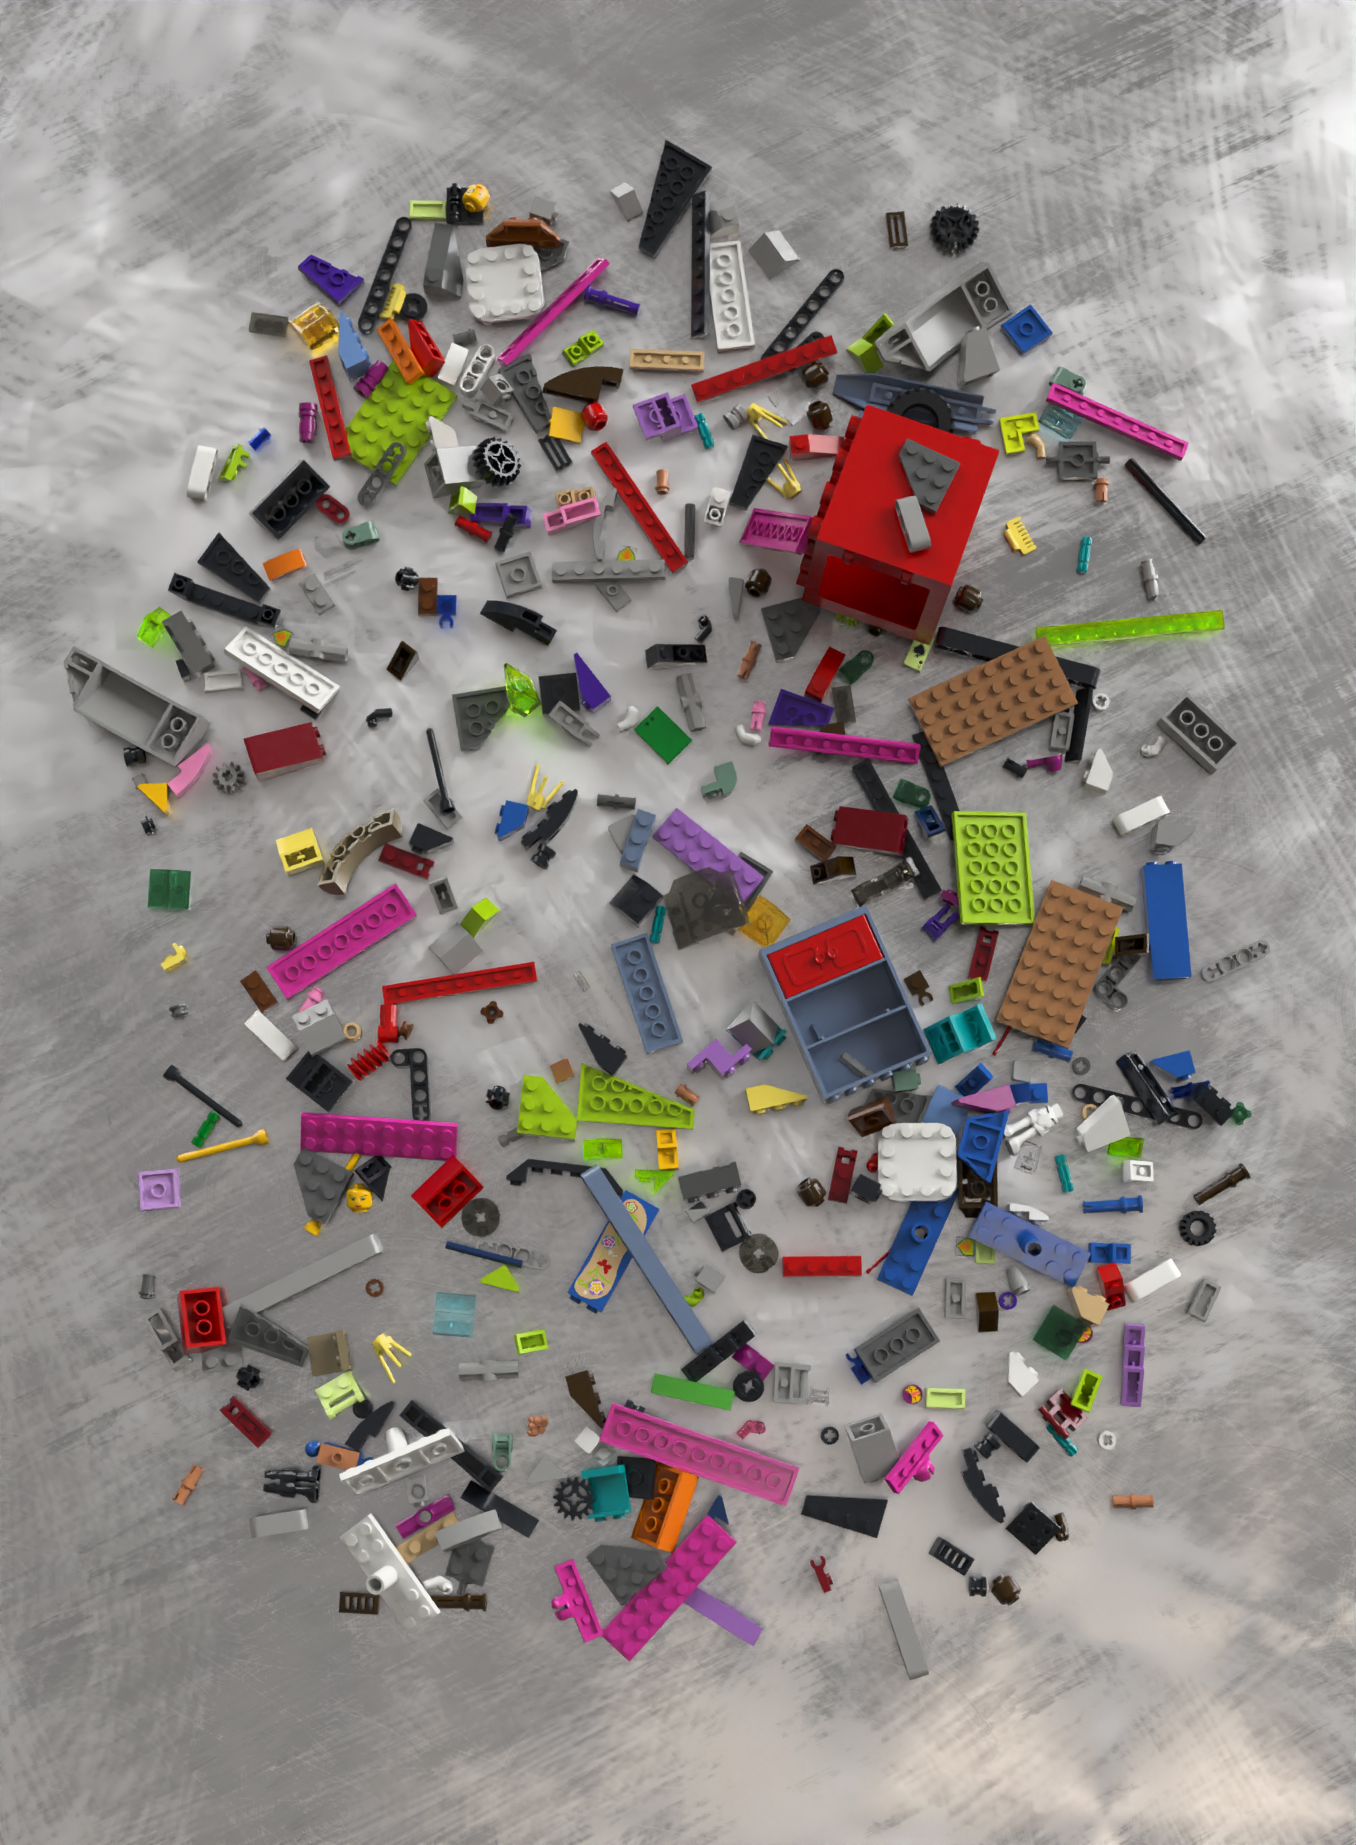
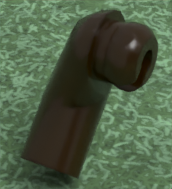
M1064 1512L1055 1514L1056 1523L1061 1527L1055 1537L1059 1542L1066 1541L1069 1538V1530Z

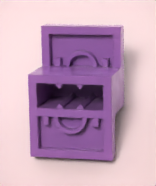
M667 392L633 404L634 412L646 441L661 436L663 442L698 430V425L685 394L670 399Z
M715 1039L687 1063L686 1069L691 1074L694 1072L699 1073L705 1068L707 1063L720 1079L724 1076L729 1078L735 1072V1067L738 1064L742 1066L750 1059L752 1049L745 1044L731 1056L722 1044Z

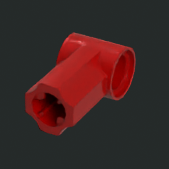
M380 1005L378 1040L381 1043H398L397 1005Z

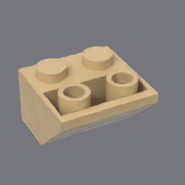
M1079 1285L1068 1288L1066 1293L1076 1319L1093 1327L1100 1326L1109 1306L1105 1302L1106 1298L1098 1294L1090 1295L1087 1293V1289Z

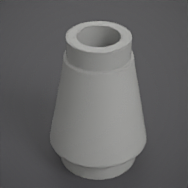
M1017 1266L1006 1270L1012 1293L1020 1296L1030 1291V1283Z

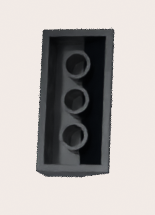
M300 460L248 514L263 529L277 540H280L330 486L305 460Z

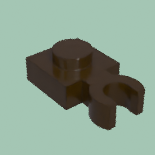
M920 970L903 979L911 996L918 995V1003L921 1007L925 1005L922 1001L923 997H928L930 1002L933 1001V996L926 992V989L930 986Z

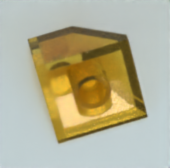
M759 895L740 924L738 931L765 948L776 942L791 919L776 905Z

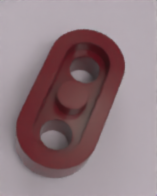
M323 494L316 501L318 511L335 524L345 525L350 520L348 508L331 495ZM325 503L330 504L327 508H324L323 505ZM343 514L344 517L342 519H339L338 515Z

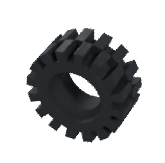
M1201 1210L1188 1213L1180 1221V1236L1191 1246L1208 1244L1215 1237L1214 1234L1217 1231L1215 1230L1216 1223L1213 1221L1214 1218L1210 1217L1209 1213ZM1194 1221H1200L1205 1226V1231L1201 1236H1196L1191 1232V1224Z

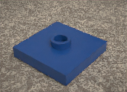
M1031 304L1001 324L1002 330L1022 355L1053 334Z

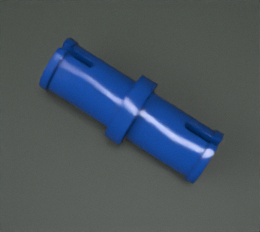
M1037 1039L1034 1041L1032 1051L1048 1055V1058L1052 1059L1054 1057L1070 1062L1073 1054L1071 1050H1066L1055 1044L1045 1043Z

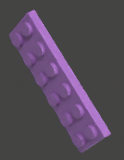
M678 808L672 812L652 836L653 839L738 907L743 905L764 880V876Z

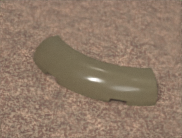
M395 809L373 816V820L364 825L359 824L341 839L330 853L331 858L329 862L322 868L318 881L319 888L330 894L345 895L349 880L358 865L378 847L389 841L402 838V825Z

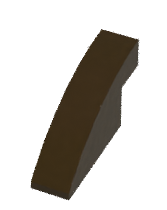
M595 366L571 370L544 383L542 393L587 404L597 403L601 385L619 389L624 369Z

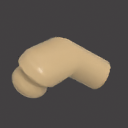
M1032 433L1028 435L1026 442L1036 447V459H1045V442L1038 434Z

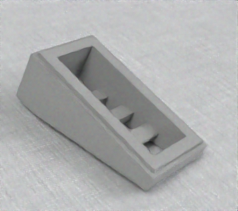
M729 577L728 584L734 620H738L744 580Z

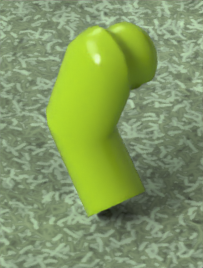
M696 1287L689 1296L683 1297L689 1306L693 1307L703 1300L704 1290L701 1287Z

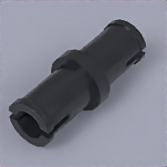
M512 513L507 514L505 523L499 530L500 535L494 546L496 550L500 552L506 551L509 540L514 535L513 531L519 520L518 516Z

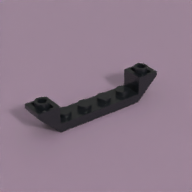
M174 573L168 588L169 592L189 603L258 627L275 628L281 613L280 609L263 604L261 607L195 584L191 578Z
M527 1159L506 1176V1180L510 1181V1185L522 1186V1183L527 1181L528 1168H532L531 1172L543 1173V1170L551 1171L552 1175L562 1176L564 1172L570 1173V1177L581 1178L580 1175L592 1166ZM600 1168L618 1196L623 1195V1189L606 1168Z

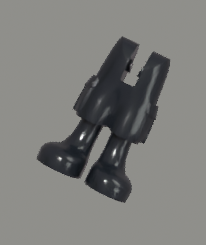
M315 1465L309 1471L299 1473L297 1468L265 1471L264 1478L280 1479V1484H263L264 1492L278 1494L287 1498H294L299 1494L307 1497L311 1503L318 1502L319 1487L312 1485L300 1486L297 1485V1481L318 1484L321 1478L320 1466Z

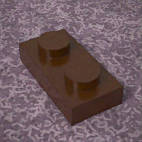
M419 578L418 616H437L438 578Z
M808 824L805 825L795 838V841L822 861L828 860L837 848Z
M256 970L240 981L262 1013L278 1003Z

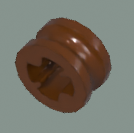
M404 1021L399 1030L398 1037L403 1036L405 1040H408L414 1024L408 1025L407 1021Z
M371 1279L366 1284V1292L372 1297H378L383 1293L384 1285L377 1279ZM378 1283V1287H380L379 1292L371 1293L370 1285Z

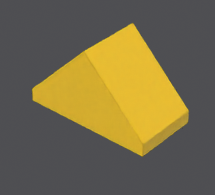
M167 783L139 784L137 786L165 815L168 816L170 814V787Z

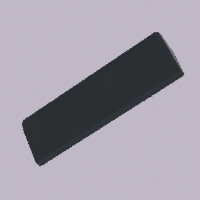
M1091 687L1076 691L1075 698L1078 704L1074 706L1069 751L1065 754L1064 760L1066 763L1078 765L1082 760L1093 688Z
M1136 1050L1124 1054L1117 1060L1118 1066L1159 1125L1179 1114Z
M472 1480L460 1497L483 1512L495 1509L500 1522L527 1538L531 1536L539 1522L535 1517L496 1494L489 1492Z

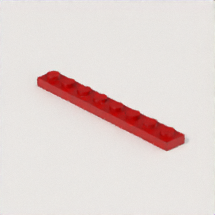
M832 335L691 384L696 401L699 403L836 355L838 352Z
M605 442L593 449L591 455L612 486L617 488L618 495L660 557L665 559V564L671 573L674 574L688 565V561L608 443Z
M535 962L386 985L382 986L384 1004L395 1005L538 981Z

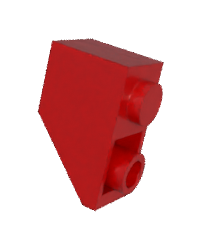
M1116 1263L1097 1267L1098 1282L1102 1296L1106 1298L1105 1302L1109 1304L1107 1311L1126 1306L1123 1277Z

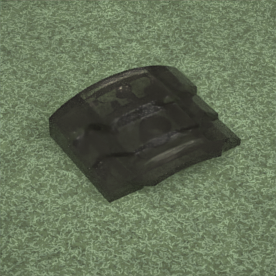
M706 867L673 880L669 893L663 895L678 950L686 949L699 944L700 941L751 924L732 869L721 873L713 868Z

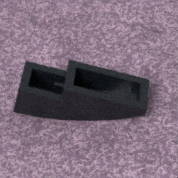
M390 1401L369 1414L351 1433L345 1445L360 1452L369 1435L377 1438L396 1402Z

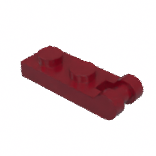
M385 843L378 859L380 863L428 880L430 868H433L435 864L430 859L423 858ZM419 863L423 864L422 870L417 869Z
M980 926L967 978L981 977L982 982H987L999 931H989L985 927ZM984 937L989 938L990 943L983 942Z
M838 1146L828 1195L829 1201L847 1204L858 1150L852 1149L848 1151L844 1150V1147ZM842 1157L849 1158V1164L841 1163Z
M233 1395L229 1399L230 1402L226 1406H222L219 1411L257 1448H260L273 1433ZM236 1407L239 1412L234 1416L231 1411Z

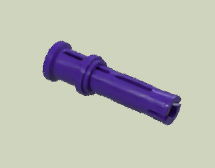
M590 285L587 286L583 301H591L597 303L600 307L606 305L638 315L641 304L609 295L606 290L600 291L591 288ZM614 302H618V303L627 305V306H629V307H626V306H623V305H620V304H616V303H614Z

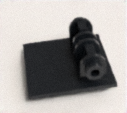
M452 183V186L447 188L446 223H483V210L481 212H470L465 208L462 197L468 188H461L458 183Z
M1028 1502L1019 1515L1006 1527L1007 1531L1035 1555L1061 1529L1060 1526L1032 1502Z

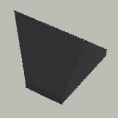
M375 1155L355 1169L354 1172L383 1202L389 1172L392 1167L382 1156Z

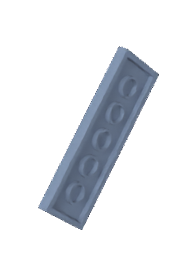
M648 933L611 944L646 1054L683 1043Z

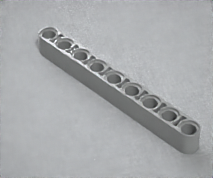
M369 1235L223 1307L224 1329L233 1326L241 1304L259 1314L382 1253L383 1250L376 1235Z

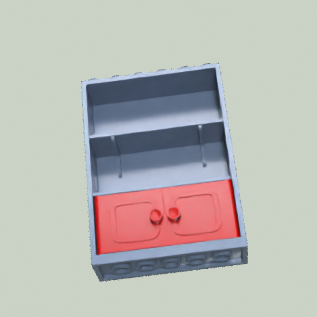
M866 905L759 950L758 957L822 1103L827 1101L828 1104L839 1100L840 1095L850 1096L856 1093L859 1087L866 1089L873 1086L878 1079L882 1082L891 1078L894 1075L893 1072L910 1070L911 1065L916 1064V1066H920L929 1060L932 1052ZM847 1052L852 1056V1059L855 1058L866 1067L867 1071L869 1069L874 1074L862 1079L863 1076H858L847 1067V1064L844 1065L839 1059Z

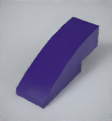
M476 503L475 514H471L470 521L503 527L507 514L512 513L519 517L515 528H530L533 510L528 506H513L508 503Z

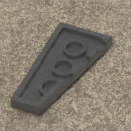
M528 354L498 369V374H502L514 391L511 395L535 433L549 427L551 416L542 394L541 385H539L536 370L532 364L531 355Z
M243 1304L239 1307L227 1340L228 1342L300 1367L303 1366L309 1350V1346Z

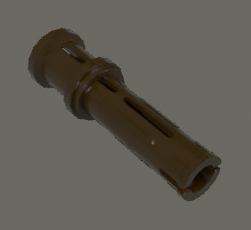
M1242 1163L1238 1164L1236 1169L1231 1172H1225L1224 1177L1193 1194L1196 1203L1200 1206L1229 1187L1235 1188L1237 1183L1244 1179H1249L1250 1174Z
M466 1593L464 1596H430L438 1609H464L466 1612L470 1610L487 1611V1593H483V1595H470V1593Z

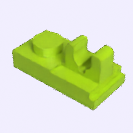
M242 445L232 446L218 478L220 481L225 483L234 480L238 472L236 470L237 466H246V463H243L240 457L250 458V454L244 451Z

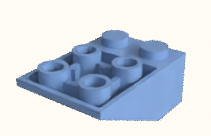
M340 312L338 353L342 367L351 382L364 376L371 363L366 349L361 345L358 333L353 329L349 316L345 317L343 312Z

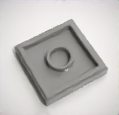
M531 552L495 562L507 599L542 588Z

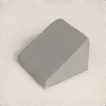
M1014 1060L1011 1081L1031 1083L1032 1063Z

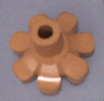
M530 1416L527 1420L530 1423L527 1426L529 1428L527 1434L530 1437H536L539 1433L543 1434L546 1431L544 1427H547L549 1423L546 1416L541 1418Z

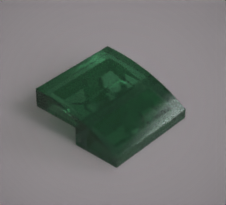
M150 869L147 908L188 910L191 871Z
M1053 1304L1035 1334L1033 1341L1067 1361L1087 1325Z

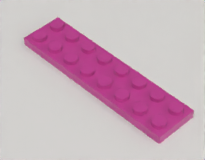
M754 508L739 543L751 547L802 555L808 547L807 541L809 538H807V534L813 517Z
M395 883L266 968L288 1000L415 918L417 914Z
M302 1112L300 1150L306 1148L315 1152L357 1153L359 1155L447 1161L452 1155L456 1157L458 1123Z
M707 1514L665 1561L669 1568L637 1593L602 1631L603 1635L601 1636L630 1662L737 1541Z

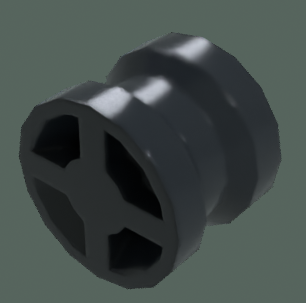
M749 1189L741 1190L736 1197L737 1205L746 1210L752 1208L756 1202L754 1192Z
M969 1576V1596L980 1595L981 1597H986V1577L975 1578L974 1576Z

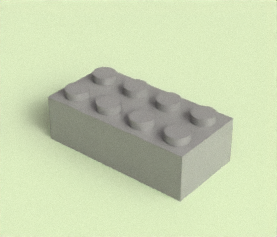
M1185 692L1157 722L1164 731L1211 774L1242 744L1188 692Z

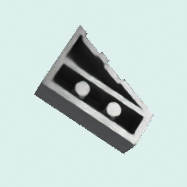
M182 611L162 621L195 679L215 668L213 664L215 658L210 650L205 651L203 646L206 643L201 635L196 636L194 630L197 628L191 619L187 621Z
M736 1161L730 1163V1165L713 1167V1169L678 1177L683 1201L688 1200V1203L700 1201L699 1197L707 1196V1199L718 1197V1193L726 1191V1194L735 1193L737 1188L741 1187Z

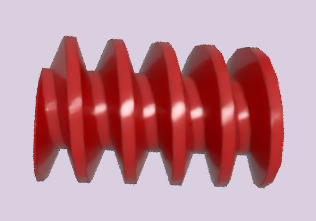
M375 1040L377 1047L370 1044V1052L364 1048V1056L357 1053L358 1060L352 1057L350 1058L352 1064H347L352 1074L360 1081L364 1079V1075L369 1076L370 1071H376V1066L381 1067L383 1065L382 1062L387 1063L389 1061L388 1057H390V1054L379 1040Z

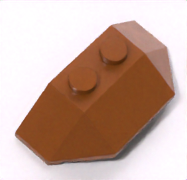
M511 217L504 219L486 235L487 247L526 244L533 248L561 247L560 237L543 220L537 218L519 219Z

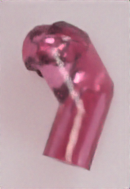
M748 1420L736 1434L743 1440L749 1433L763 1434L766 1431V1426L762 1421Z

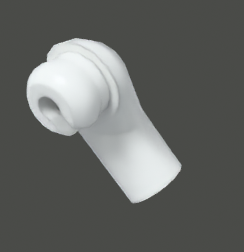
M635 706L628 707L626 720L617 723L620 732L637 724L639 710Z
M743 725L734 728L743 745L756 746L761 742L758 734L746 733Z
M1159 737L1155 745L1147 746V744H1144L1141 747L1142 755L1145 757L1160 755L1167 740Z
M443 1576L423 1581L426 1591L436 1587L447 1595L453 1589L451 1581Z

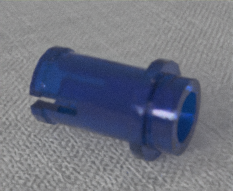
M264 427L262 429L259 428V432L247 442L255 451L266 440H270L271 434Z

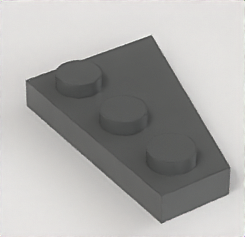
M872 1089L865 1104L886 1096L897 1123H921L933 1096Z

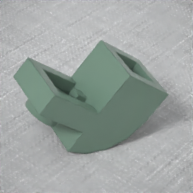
M732 761L714 767L717 782L701 787L703 798H714L720 792L723 799L731 795L737 782L736 771Z

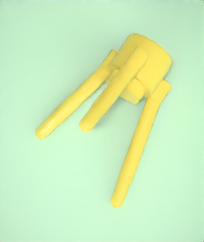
M752 403L746 411L749 416L747 422L765 439L767 437L755 421L760 422L762 418H765L779 428H782V425L777 421L788 424V421L755 403Z
M784 459L783 461L792 478H789L781 464H777V467L787 481L783 485L785 489L783 490L769 478L766 482L777 489L784 498L788 496L792 499L802 489L787 459Z
M537 764L529 795L526 799L528 801L526 805L540 812L541 808H546L548 802L559 791L564 782L561 781L544 801L545 797L541 793L548 776L544 777L537 793L534 792L540 767Z
M381 1334L371 1344L392 1384H395V1380L381 1353H386L398 1368L401 1367V1364L390 1352L391 1345L408 1357H411V1354L393 1341L390 1336L386 1337L384 1334Z

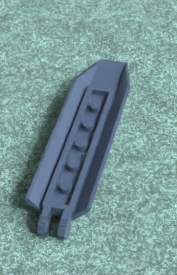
M877 373L836 375L833 394L864 409L868 404L886 411L890 402L898 394L906 392L908 389L925 388V390L935 391L936 394L943 396L944 400L949 403L954 414L955 429L976 433L978 422L989 425L994 423L991 419L980 418L981 411L996 414V409L982 407L984 400L982 395ZM917 407L910 409L903 416L916 421L936 424L934 415L925 408Z

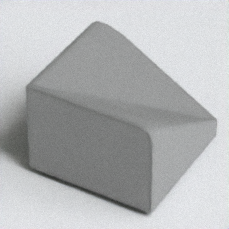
M701 1201L690 1209L685 1210L694 1224L709 1214L708 1208Z

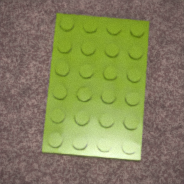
M393 359L388 366L389 370L380 383L375 386V391H371V396L368 399L366 398L346 427V432L352 452V457L349 458L373 472L392 443L399 442L406 447L404 459L389 480V483L397 487L432 436V432L428 433L426 422L429 421L428 417L433 416L437 420L442 421L457 400L458 395L426 375H422L412 385L408 384ZM400 446L398 448L394 447L393 450L395 451V454L393 455V457H391L390 455L388 456V458L392 459L395 463L397 461L396 459H394L395 455L401 454ZM389 461L383 463L382 468L385 472H389L392 465Z
M952 812L960 924L1033 925L1035 922L1026 812Z

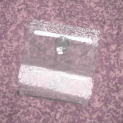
M795 374L767 397L791 425H794L806 415L809 405L819 401L811 388L806 387L798 374Z

